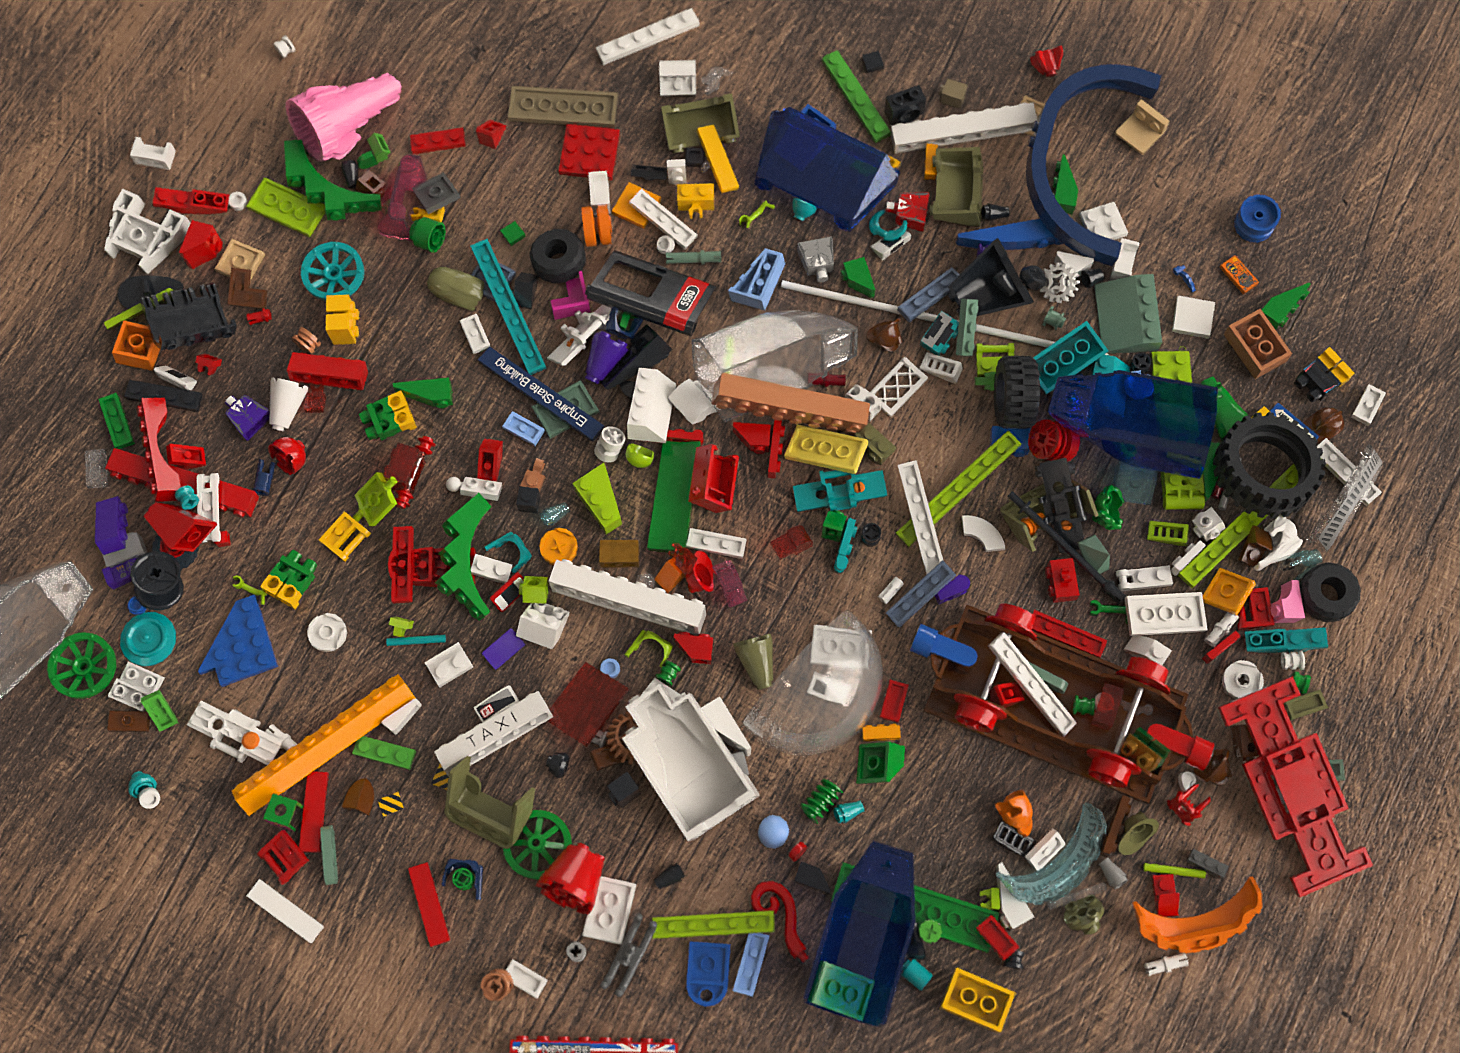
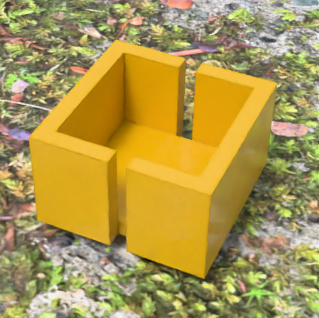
M349 295L326 296V312H333V314H326V332L333 345L356 344L359 329L355 325L356 320H359V311L355 308V302L351 300Z

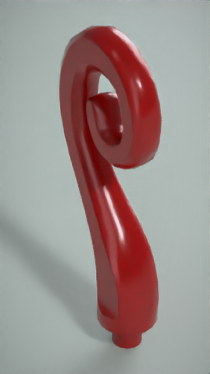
M774 881L759 883L751 894V905L754 911H774V915L778 912L780 903L774 896L770 898L771 906L769 908L761 906L760 898L766 892H774L782 899L785 906V944L794 959L799 957L804 963L809 957L805 953L807 950L806 946L797 934L796 906L791 893L783 885Z

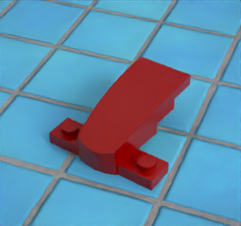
M412 526L393 527V546L388 559V571L392 579L391 602L393 604L412 603L413 585L437 587L435 582L451 569L449 565L442 562L438 554L444 548L434 549L433 547L413 549L414 528ZM470 548V568L476 554L475 548ZM472 575L475 584L476 575Z

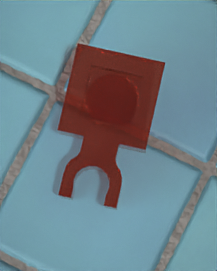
M311 383L312 393H307L305 397V413H324L326 395L323 393L324 385L320 384V387L315 388L314 383Z
M672 543L675 551H669L668 554L676 558L674 564L684 574L690 575L698 558L688 548H682L679 543Z

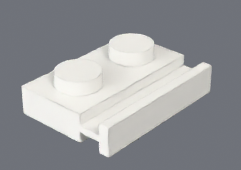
M459 642L425 662L439 687L473 668Z

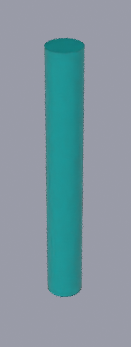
M446 635L387 638L386 642L387 646L446 642Z

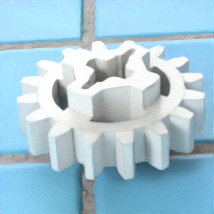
M1057 262L1056 266L1050 264V270L1045 268L1046 285L1040 289V292L1045 293L1044 298H1050L1049 301L1062 303V299L1068 302V296L1074 297L1073 291H1078L1075 285L1080 283V281L1075 280L1079 276L1077 273H1073L1075 268L1069 267V264L1066 263L1062 265L1060 262ZM1059 291L1063 292V294L1055 295L1056 293L1058 294Z

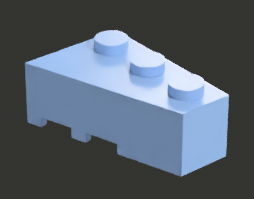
M766 248L750 265V269L739 277L740 280L733 287L729 288L728 293L731 301L766 310L785 266L782 253Z

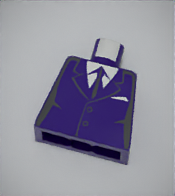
M246 395L242 396L239 400L234 396H230L225 401V404L230 408L226 411V415L246 441L269 421V410Z

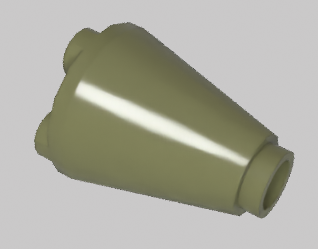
M771 633L733 643L738 658L754 686L757 687V690L773 686L771 682L773 681V641Z

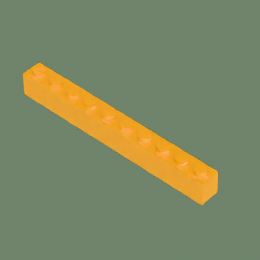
M399 674L391 677L379 688L372 690L369 695L355 702L349 709L338 714L329 723L322 725L319 730L305 737L296 746L289 748L286 753L272 760L266 767L255 772L243 783L238 784L231 790L236 802L250 816L270 802L273 793L280 795L377 727L385 718L415 699V696Z

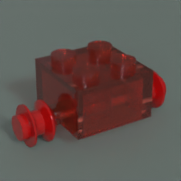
M419 437L418 441L420 444L414 447L398 443L397 447L393 448L391 452V461L389 465H386L383 475L386 481L390 477L397 479V483L391 489L395 490V493L398 495L395 498L397 502L395 506L405 509L410 507L408 501L414 499L412 496L426 464L424 457L425 455H431L432 451L430 448L436 446L433 443L434 440L430 437Z

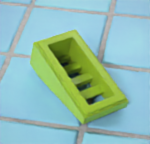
M1149 521L1147 540L1187 546L1188 524ZM1155 527H1159L1158 536H1154ZM1163 528L1166 529L1165 537H1162ZM1171 530H1174L1173 538L1170 537ZM1179 531H1182V538H1178Z

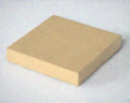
M231 239L216 265L215 271L230 277L231 267L252 270V279L265 253Z

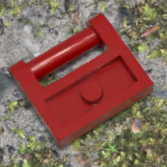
M1268 587L1254 588L1248 596L1252 621L1247 622L1243 605L1238 613V630L1273 627L1275 625L1271 614L1272 607Z
M281 830L257 853L260 859H264L277 875L281 885L287 883L309 861L285 830ZM271 850L276 854V856L288 869L286 872L283 871V869L271 856Z

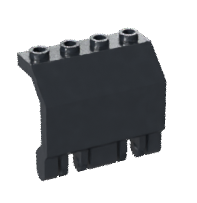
M215 283L205 284V286L199 285L201 297L196 298L192 287H189L187 290L184 288L169 291V294L164 292L162 293L165 303L163 305H159L155 294L150 297H140V303L152 339L160 350H173L179 346H192L198 342H210L217 338H229L235 335L237 327L235 319H232L228 325Z

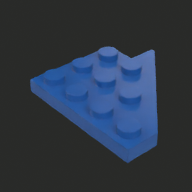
M256 595L235 602L198 670L200 675L216 670L220 686L222 687L278 667Z

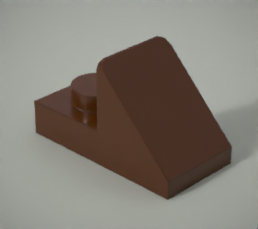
M1252 525L1238 561L1251 567L1256 566L1261 561L1264 552L1272 551L1273 549L1269 532Z

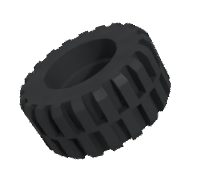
M1003 356L998 361L994 383V409L996 421L1002 428L1029 429L1036 422L1039 407L1040 380L1038 365L1031 356Z

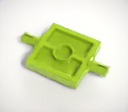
M376 472L354 495L358 502L359 511L353 515V518L359 522L364 516L369 526H376L397 504L391 492V488L397 483V479L390 477L386 482L383 474Z

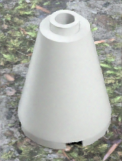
M271 378L269 424L273 425L272 429L284 431V428H289L309 387L304 385L302 389V387H298L299 383L280 378L276 382L275 378Z

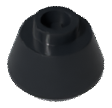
M567 752L554 753L553 756L549 755L546 767H549L548 771L558 779L564 777L569 765L570 756Z

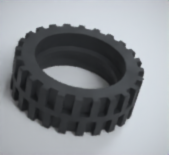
M1261 412L1255 413L1252 418L1250 415L1243 417L1241 422L1238 420L1229 429L1215 451L1216 456L1213 459V465L1217 467L1213 472L1214 477H1219L1218 487L1225 489L1224 496L1227 499L1231 497L1235 501L1233 505L1237 508L1241 505L1246 508V513L1251 514L1253 511L1258 513L1257 517L1264 518L1265 515H1270V519H1276L1280 514L1284 518L1289 516L1292 511L1296 513L1302 506H1305L1322 484L1321 480L1325 476V471L1322 469L1326 465L1325 459L1320 458L1323 450L1322 448H1317V439L1315 437L1311 438L1308 435L1309 430L1306 427L1304 429L1298 426L1299 422L1296 420L1290 422L1286 420L1287 416L1280 415V417H1275L1274 413L1268 412L1266 416H1262ZM1249 442H1264L1281 449L1289 456L1297 469L1298 483L1296 486L1290 489H1273L1254 480L1246 472L1240 461L1239 449L1241 446Z

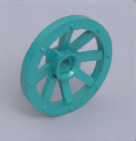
M327 242L315 247L307 254L301 266V278L308 292L320 300L326 301V296L328 295L351 296L357 291L363 281L364 264L358 252L351 246L341 242ZM333 251L332 263L329 264L321 254ZM339 251L349 254V256L339 266ZM317 258L324 266V270L311 268L310 266ZM355 260L357 270L344 271ZM309 274L323 276L324 278L311 284ZM355 277L350 285L343 278ZM329 283L327 293L316 289ZM337 283L344 288L342 291L333 293Z

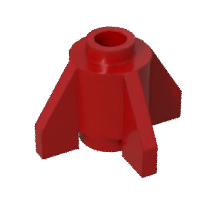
M1058 46L1045 51H1036V55L1030 57L1031 64L1042 75L1052 77L1057 75L1056 72L1059 71L1063 49L1062 46Z

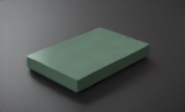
M581 380L558 392L559 395L591 417L599 413L597 406ZM539 404L532 406L534 413L550 439L572 428Z

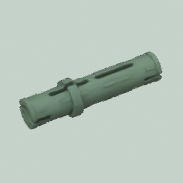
M721 251L666 252V264L701 263L702 265L708 262L721 263Z

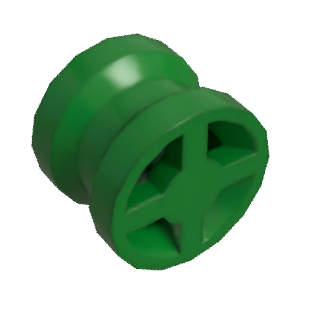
M1294 671L1291 677L1294 678L1300 693L1306 694L1311 676L1307 674L1303 676L1299 672Z

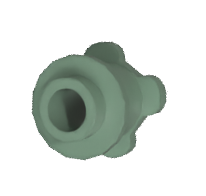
M1051 306L1042 325L1049 324L1057 330L1058 327L1062 328L1066 321V318H1064L1065 313L1060 314L1053 310L1054 306Z

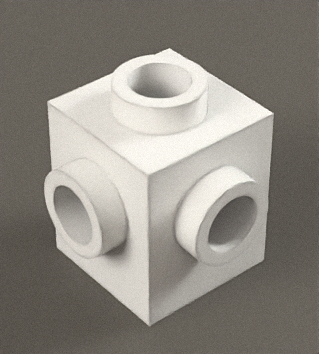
M1212 507L1205 512H1200L1192 520L1195 526L1193 528L1194 532L1199 538L1203 537L1206 542L1209 539L1216 538L1225 529L1222 519Z

